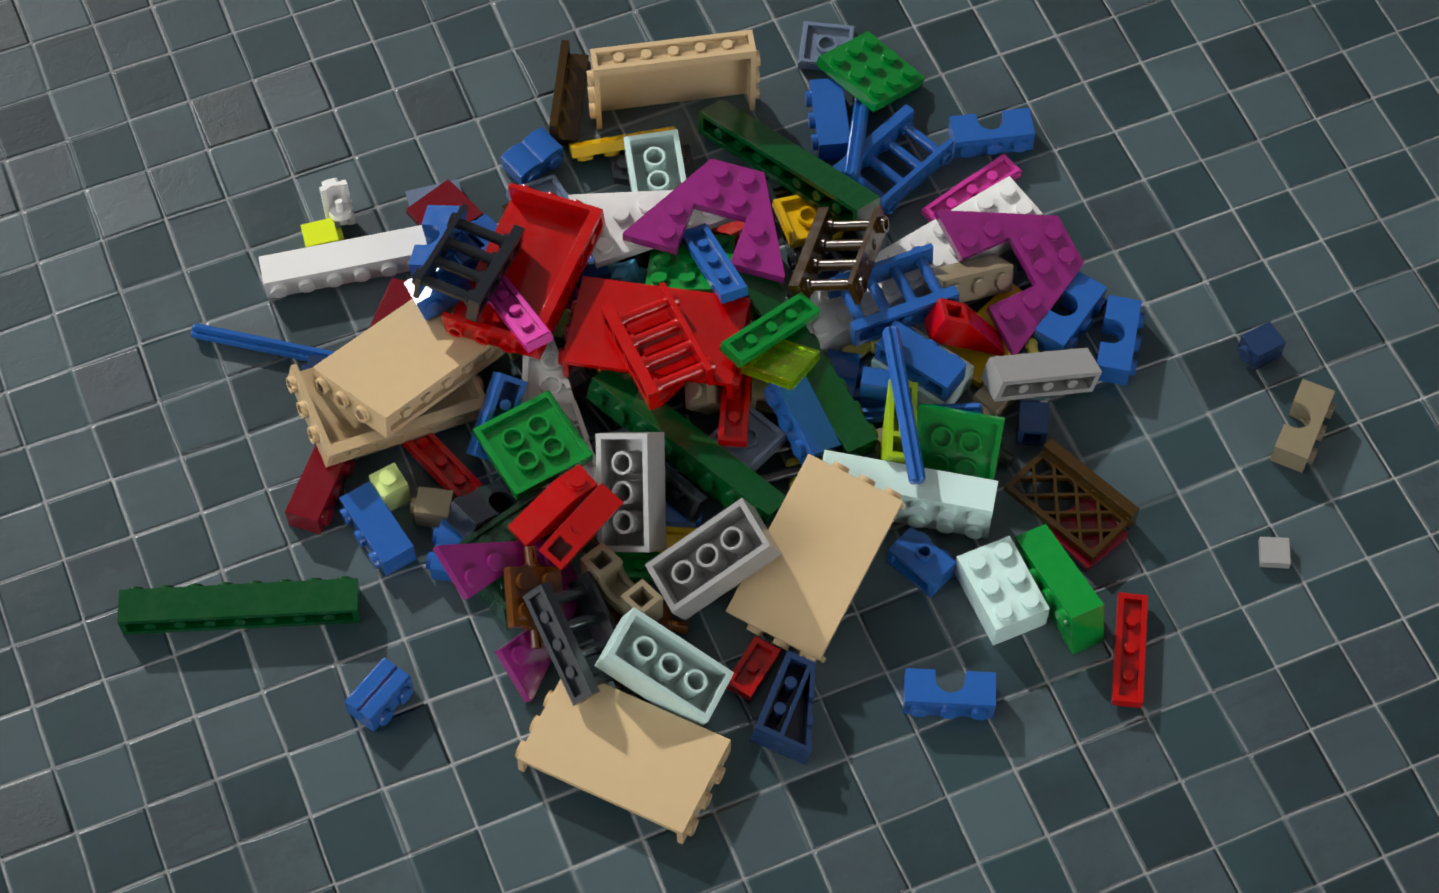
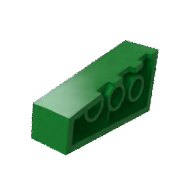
M1044 524L1015 536V546L1049 606V615L1072 655L1104 642V604L1049 527Z

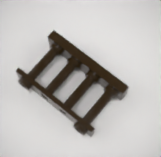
M875 205L870 220L836 221L829 207H818L788 285L793 297L802 292L810 300L811 294L815 291L849 290L854 304L861 303L863 294L867 292L868 281L885 233L889 231V219L884 215L881 205ZM866 231L863 239L832 240L837 232ZM830 251H858L856 259L825 260L826 254H829ZM851 270L849 279L817 280L822 271Z

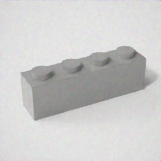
M1079 348L989 357L981 379L994 402L1093 392L1102 371L1089 349Z

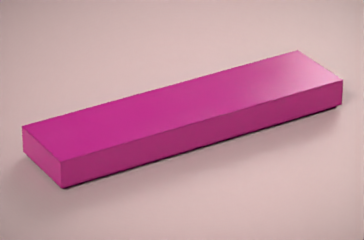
M1002 154L923 207L921 214L931 222L936 219L934 214L937 210H952L1008 176L1015 181L1021 176L1022 170L1005 154Z
M505 275L492 295L489 304L529 353L554 339L550 330Z

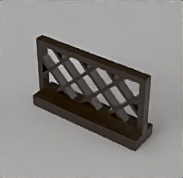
M1052 438L1043 445V450L1004 486L1006 493L1091 562L1126 528L1129 530L1136 523L1140 509ZM1043 462L1051 468L1052 475H1036L1035 468ZM1020 482H1032L1033 493H1021L1015 486ZM1036 482H1052L1053 493H1037ZM1057 482L1070 483L1073 486L1074 493H1058ZM1090 499L1095 503L1096 511H1080L1079 500ZM1038 500H1054L1055 511H1043L1038 507ZM1058 500H1074L1075 511H1059ZM1112 517L1119 525L1115 529H1102L1101 518ZM1060 518H1076L1077 529H1065L1060 525ZM1080 518H1097V529H1081ZM1082 536H1098L1099 544L1091 550L1082 542Z

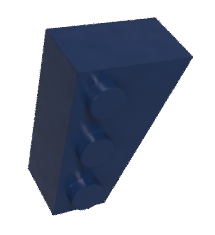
M787 651L749 740L804 765L812 753V710L816 662Z

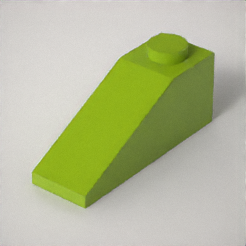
M889 379L880 460L906 464L892 385ZM908 381L917 426L918 383Z

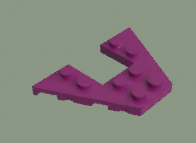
M710 159L622 234L623 241L676 255L694 209L744 222L743 230L731 259L736 270L780 283L785 282V273L765 174L761 171Z
M937 210L934 216L959 262L1004 242H1009L1033 287L989 306L986 311L1010 355L1018 354L1084 264L1059 217L1055 215Z
M539 540L531 545L532 547L536 546L537 564L545 567H557L539 551L547 540ZM520 541L439 545L433 548L463 600L472 597L504 575L503 568L525 565L524 546ZM570 564L566 569L561 570L563 591L570 589L568 584L578 578ZM575 600L564 603V615L567 620L572 618L578 606ZM526 630L494 652L524 702H529L533 700L552 659L544 642V648L531 649L530 631Z

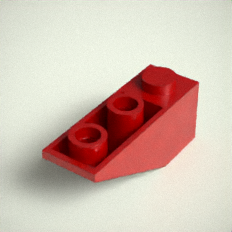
M939 298L924 320L928 338L936 343L999 356L1005 355L998 331L965 303Z
M601 483L558 527L539 551L560 570L566 569L624 502Z

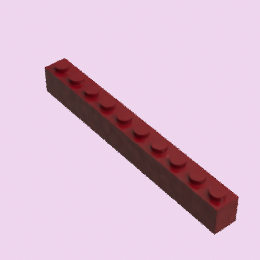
M392 277L370 327L413 299L404 284L406 281ZM315 444L285 510L288 525L321 535L325 525L329 526L332 521L333 507L336 501H340L339 498L343 496L346 478L351 477L354 472L355 458L326 467Z

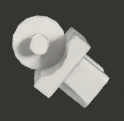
M337 178L323 181L319 189L326 219L331 218L334 220L336 228L342 225L356 224L346 180L338 181Z

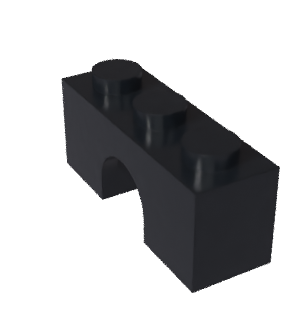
M499 476L495 481L487 485H480L473 492L455 498L450 505L451 510L447 522L468 543H472L491 533L498 515L497 512L504 514L512 522L539 496L540 492L536 490L516 500L503 478Z

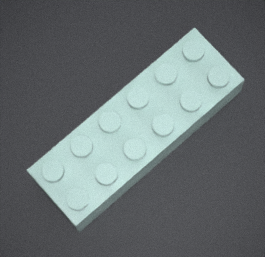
M824 450L822 461L830 465L836 461L850 469L848 474L856 478L862 474L876 482L874 487L885 491L886 487L902 495L900 500L905 503L906 507L904 511L901 509L898 511L893 523H904L913 528L926 527L937 529L939 532L946 534L952 532L965 534L973 539H988L998 481L924 468L926 475L924 483L912 485L908 479L906 464Z

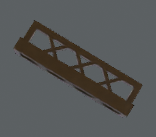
M561 40L549 123L550 135L561 146H569L571 143L578 142L587 80L586 71H588L589 55L570 53L569 40Z

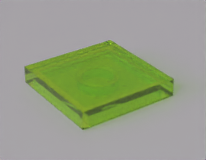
M784 339L742 366L741 373L793 390L818 362L820 351Z

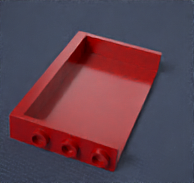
M509 183L508 190L511 200L495 232L502 235L504 233L509 234L514 224L525 228L522 248L505 275L553 334L606 226L604 212L602 208L584 204L577 199L570 200L557 196L552 192L545 193L532 189L527 185ZM489 242L485 251L489 253L498 252L499 245ZM479 261L475 270L478 272L486 271L488 268L487 264ZM469 281L473 289L475 290L476 283ZM463 301L458 302L453 314L447 312L442 314L445 330L450 335L457 338H469L485 346L489 344L499 347L507 353L515 352L540 360L548 345L547 343L528 353L489 302L477 322L466 319L467 306L464 305Z
M583 276L577 301L573 300L571 303L570 317H572L571 324H566L565 348H560L558 354V365H562L564 377H570L572 366L630 373L603 324L601 307L612 303L617 313L622 312L624 314L660 299L659 286ZM668 287L669 291H675L680 303L679 309L705 356L710 355L714 361L716 371L713 372V385L726 386L727 399L733 400L735 389H740L742 372H739L740 368L726 357L719 348L724 340L750 325L751 298L741 297L721 304L715 293ZM664 309L627 324L625 329L628 334L633 333L637 335L672 319L667 310ZM677 330L639 346L637 351L640 356L645 355L648 357L684 341ZM690 352L652 367L649 373L652 377L663 378L696 363ZM702 374L686 380L707 384Z

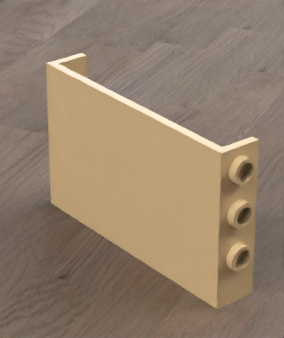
M752 30L590 49L591 70L586 71L590 119H596L597 129H602L601 111L747 94L750 110H755V99H760L758 85L760 83V72L758 66H761L759 50H756Z
M411 299L313 367V384L321 395H326L341 409H346L353 414L361 423H366L384 437L389 438L507 352L489 344L486 346L478 344L469 338H457L446 332L442 314L444 312L453 314L457 304L426 321L415 301Z
M293 364L290 366L288 377H286L289 392L291 394L294 393L297 398L296 406L299 416L302 419L305 418L309 426L307 428L308 437L312 444L316 443L326 467L399 445L408 440L421 438L429 433L440 432L477 420L485 397L483 381L479 375H475L392 436L386 438L366 423H361L346 409H341L326 395H321L313 384V368L299 371L297 364Z
M808 454L768 530L782 555L740 583L726 612L747 623L746 630L760 637L764 633L774 637L772 643L788 651L791 646L800 651V656L814 662L818 660L824 663L826 657L823 655L898 511L900 509L904 511L906 505L900 500L902 497L900 493L886 487L885 491L874 487L876 483L874 480L862 474L856 478L848 474L850 469L836 461L830 465Z
M560 679L555 690H550L546 695L543 703L545 708L541 715H536L532 720L529 732H531L526 741L522 740L516 750L515 757L517 758L518 769L524 772L527 766H531L677 833V842L680 844L684 843L687 835L692 837L699 823V820L696 818L700 810L705 811L711 801L712 793L710 791L714 783L719 785L724 776L726 768L723 765L731 752V740L607 684L599 685V693L583 703L573 706Z

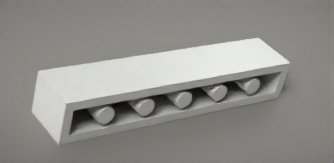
M422 225L260 256L259 262L267 299L283 298L291 294L309 293L316 289L338 287L342 284L365 282L372 278L390 277L398 273L410 271L408 264L414 245L427 244Z

